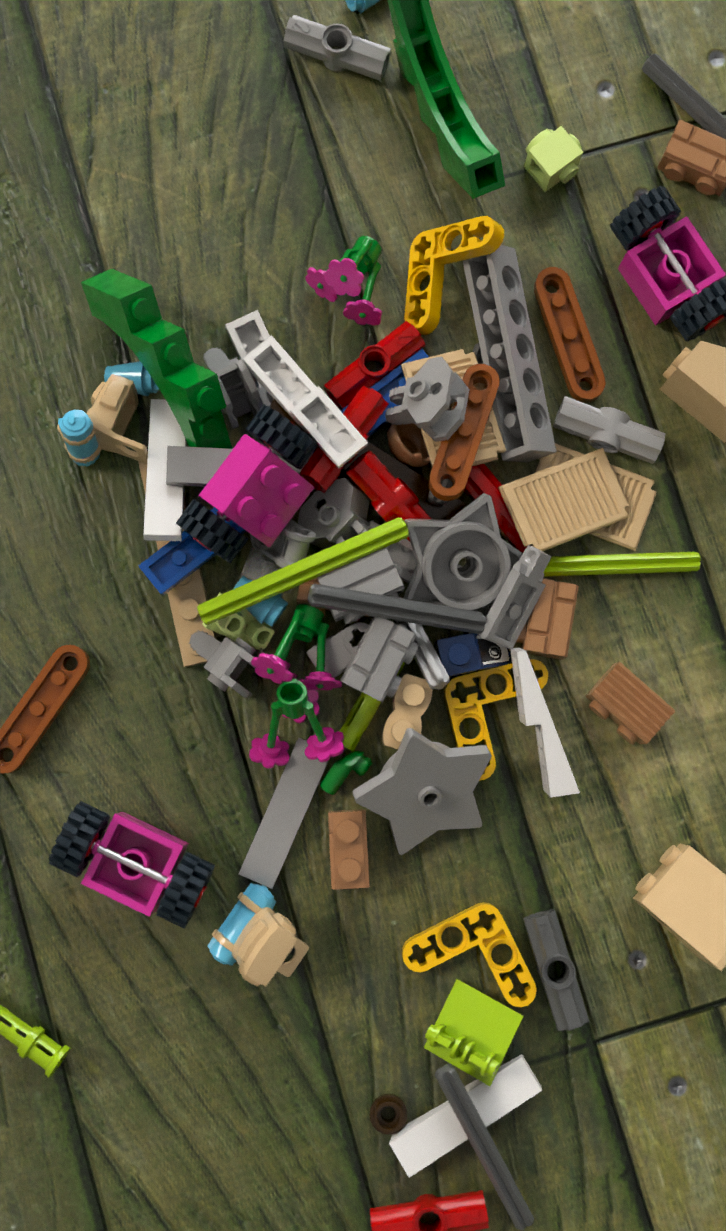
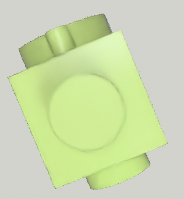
M562 126L555 131L546 129L535 136L526 147L528 154L524 167L544 192L560 181L564 184L571 180L579 171L578 165L583 155L580 142L574 135L568 134Z

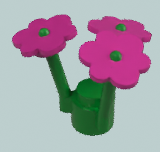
M368 236L359 237L352 249H347L339 261L331 260L327 271L316 270L312 267L307 270L306 282L315 289L318 296L325 297L331 302L337 300V294L343 296L347 293L353 297L358 296L362 290L363 274L368 272L369 275L363 299L356 302H347L343 315L348 319L355 320L359 325L380 324L382 311L375 308V305L370 302L375 279L381 269V265L377 260L382 253V248L375 239Z
M297 605L292 621L275 654L261 653L258 657L252 658L251 664L255 666V672L259 676L271 679L278 684H281L282 681L290 682L292 678L296 679L298 675L289 671L291 664L285 661L295 639L312 642L313 637L318 636L316 672L309 673V676L299 681L306 686L307 690H332L333 688L342 687L341 681L335 680V678L331 677L330 673L325 672V646L329 625L322 622L324 613L309 605Z
M293 678L290 682H283L278 687V701L271 704L272 718L269 733L265 734L262 739L254 738L252 740L249 758L253 762L262 763L265 768H273L275 764L283 766L289 762V744L285 741H280L277 736L281 715L285 718L293 719L296 723L304 722L306 717L309 719L315 735L307 739L309 746L306 747L304 753L310 760L318 758L320 762H327L331 756L340 755L344 751V744L342 743L344 735L340 731L334 732L331 727H321L316 717L320 711V707L316 702L319 699L318 692L307 690L302 682Z

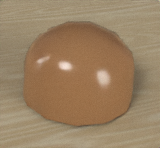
M414 423L405 425L392 424L387 432L388 445L398 461L412 467H422L431 462L421 429Z

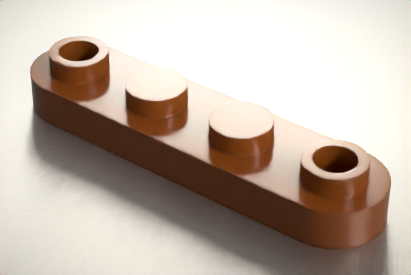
M558 267L545 268L536 278L534 294L568 391L577 401L582 403L593 402L603 392L606 380L570 277L564 270ZM552 285L556 288L557 292L549 293L545 286ZM580 382H588L591 390H583L580 387Z
M475 364L469 367L462 380L469 388L464 422L449 440L441 441L429 477L430 491L440 500H455L465 490L500 382L496 370L487 364ZM481 383L486 389L477 390L474 384ZM454 402L452 410L457 406V402ZM448 479L454 485L451 488H445L441 485V481Z
M64 645L52 654L0 728V773H13L24 765L87 675L90 668V659L88 654L80 647ZM75 657L78 665L74 670L69 671L66 663L70 658ZM7 748H10L14 754L13 759L9 762L3 758V752Z

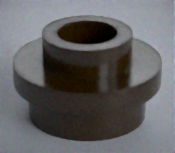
M383 1094L377 1097L370 1107V1121L373 1127L378 1132L387 1135L399 1132L407 1121V1108L403 1100L393 1094ZM386 1107H391L396 1113L393 1118L385 1119L381 1115L382 1110Z

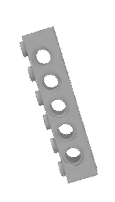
M501 245L491 254L463 260L483 364L494 368L500 379L492 407L506 448V452L501 453L502 461L529 463L554 454L557 451L515 248Z

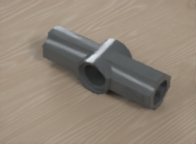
M554 909L530 914L523 918L536 960L537 973L542 979L558 1031L582 1027L585 1023L589 1022L575 977V966L569 958ZM558 960L563 961L564 971L562 975L557 978L548 977L547 969L550 963Z

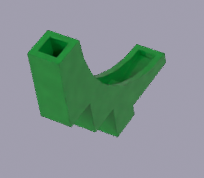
M388 0L396 39H393L400 74L414 86L421 120L436 134L442 167L472 199L506 186L500 152L484 134L462 95L443 49L429 0Z
M109 269L82 281L81 284L92 315L104 322L120 336L138 357L166 399L189 447L232 449L221 411L226 408V403L217 373L194 363L184 329L162 319L152 285L114 269Z

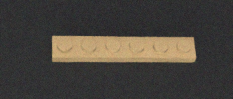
M138 461L146 495L147 464ZM184 498V511H185V509H186L187 507H186L185 498ZM156 541L157 549H161L170 541ZM199 568L167 593L184 667L207 663L206 659L190 647L191 634L193 635L198 630H203L204 633L207 632V635H211L216 639L215 632L206 629L202 625L203 622L197 609L199 604L208 601L201 569Z

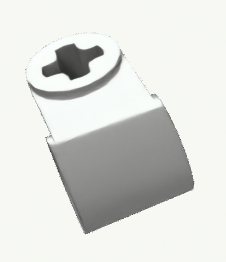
M292 519L270 548L250 534L253 547L275 561L281 568L306 558L310 542H314L316 534L313 531L302 527Z
M357 622L338 634L326 638L325 672L330 673L331 677L335 678L345 672L357 646L352 647L350 644L354 640L353 633L359 630L361 634H364L368 624ZM317 645L306 652L315 668L317 663Z

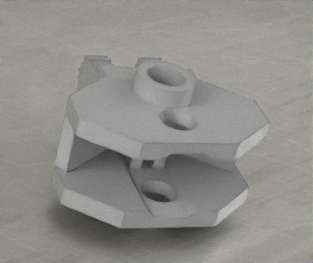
M209 348L204 353L203 359L208 370L217 373L226 403V408L221 411L224 421L231 431L239 427L237 417L249 411L255 416L262 407L257 389L259 384L242 359L238 360L236 357L229 360L226 354L221 351V348Z
M442 356L428 359L414 377L407 378L405 386L390 390V402L400 406H394V408L391 407L386 410V421L396 425L414 423L419 429L422 428L435 442L449 440L464 422L469 388L456 372H453ZM457 402V406L451 410L450 404Z
M347 478L336 479L325 494L321 491H316L300 508L298 524L316 534L315 541L310 542L311 544L322 549L332 547L370 530L368 526L371 523L367 520L370 498L359 486H354ZM325 499L326 504L318 511L317 505L319 501Z
M198 630L193 635L191 634L190 647L207 660L204 668L211 672L207 679L224 692L228 687H231L249 700L253 694L235 680L247 664L255 668L251 664V660L256 650L239 637L235 642L225 637L221 643L213 636L207 635V632L204 633L203 630Z

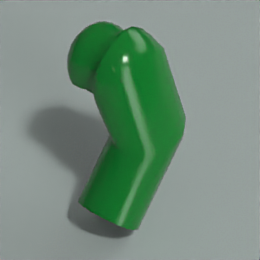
M355 750L333 764L320 783L321 788L325 792L335 795L352 770L359 776H364L371 766L372 760L364 756L362 751Z

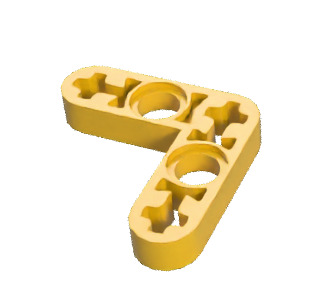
M480 216L423 231L414 238L410 248L404 318L405 321L413 324L421 335L432 333L440 321L444 265L495 252L501 246L504 239L502 225L488 216ZM462 234L460 245L451 251L453 239ZM430 275L428 287L420 291L422 280Z
M529 659L533 670L540 673V678H537L540 689H542L548 681V670L541 661ZM512 664L455 677L450 680L444 689L445 703L456 747H463V744L473 745L483 740L484 745L487 746L492 755L480 780L489 778L494 773L496 767L482 705L516 697V691H513V679L508 670L513 669ZM492 674L502 676L506 682V688L500 695L491 694L486 688V680ZM479 678V690L484 699H477L478 692L467 695L465 697L466 703H460L459 698H452L451 692L456 689V683H461L463 688H469L476 685L472 679ZM465 718L475 719L480 726L479 734L473 739L464 738L459 731L460 723Z
M482 902L475 904L410 937L402 947V957L405 965L414 972H424L479 945L503 996L509 1004L514 1007H525L532 1003L536 996L537 988L501 913L490 903ZM484 910L488 915L494 914L495 918L490 921L492 927L486 930L481 925L472 929L476 937L470 939L468 930L461 920L467 918L468 923L471 925L480 919L478 914L480 911ZM447 927H457L462 932V941L456 947H447L442 942L441 936ZM434 934L437 946L443 953L436 956L435 950L432 949L424 954L426 961L423 963H419L417 959L410 960L408 956L413 953L412 946L418 944L423 949L432 945L428 937ZM498 944H506L512 950L510 961L503 965L495 963L491 957L493 948ZM518 964L520 965L521 969L513 970ZM513 970L517 979L522 984L527 982L528 986L524 988L525 995L521 998L516 993L510 995L509 991L513 989V984L507 974L501 979L500 973Z

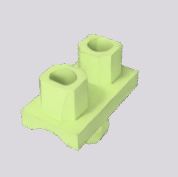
M247 609L209 625L202 623L206 629L233 640L239 637L257 650H260V648L265 649L274 635V629L265 622L261 625Z

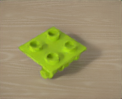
M456 979L435 1025L431 1024L426 1032L425 1038L427 1042L424 1048L491 1087L524 1016Z

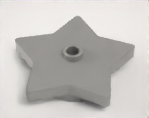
M485 493L480 495L450 520L405 519L417 564L403 599L477 611L487 617L511 569H513V566L523 554L501 538L492 497ZM466 557V564L461 568H457L459 561Z
M408 728L405 731L398 751L385 763L381 773L354 789L353 796L357 804L389 820L398 853L403 855L438 830L481 828L482 821L473 791L492 755L486 745L450 748L438 742H431L414 729Z

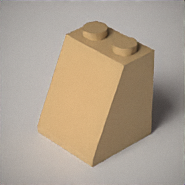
M700 341L692 351L685 347L663 373V376L668 380L659 390L725 443L726 347Z
M681 843L677 847L672 845L661 856L660 862L662 865L653 875L648 873L639 881L635 888L638 893L633 899L700 960L722 971L726 966V874L691 846Z

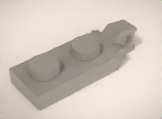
M530 545L527 546L504 582L486 617L484 631L479 633V636L508 649L513 648L546 586L542 583L543 572L551 559L550 555Z

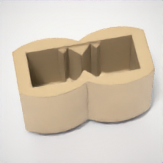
M405 674L402 677L392 700L394 711L389 715L383 727V746L398 750L408 728H412L421 734V716L429 707L432 698V689L429 687L426 679L410 674Z

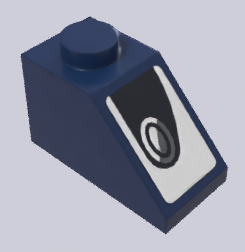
M476 633L445 638L434 643L435 651L450 678L512 664L508 648L488 641Z

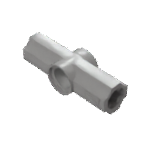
M296 15L289 18L283 40L285 48L322 60L323 64L331 71L340 72L348 69L379 81L384 78L391 55V48L354 36L350 29L343 24L335 23L325 26ZM341 46L342 49L336 50L332 49V47Z
M566 396L562 400L553 425L554 428L588 440L589 445L596 449L603 448L608 453H617L619 451L651 464L656 462L662 450L666 434L631 421L628 414L611 407L598 409Z

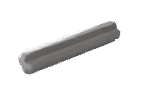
M395 620L397 625L416 634L413 642L418 644V649L414 658L429 687L437 690L443 689L450 682V677L422 625Z

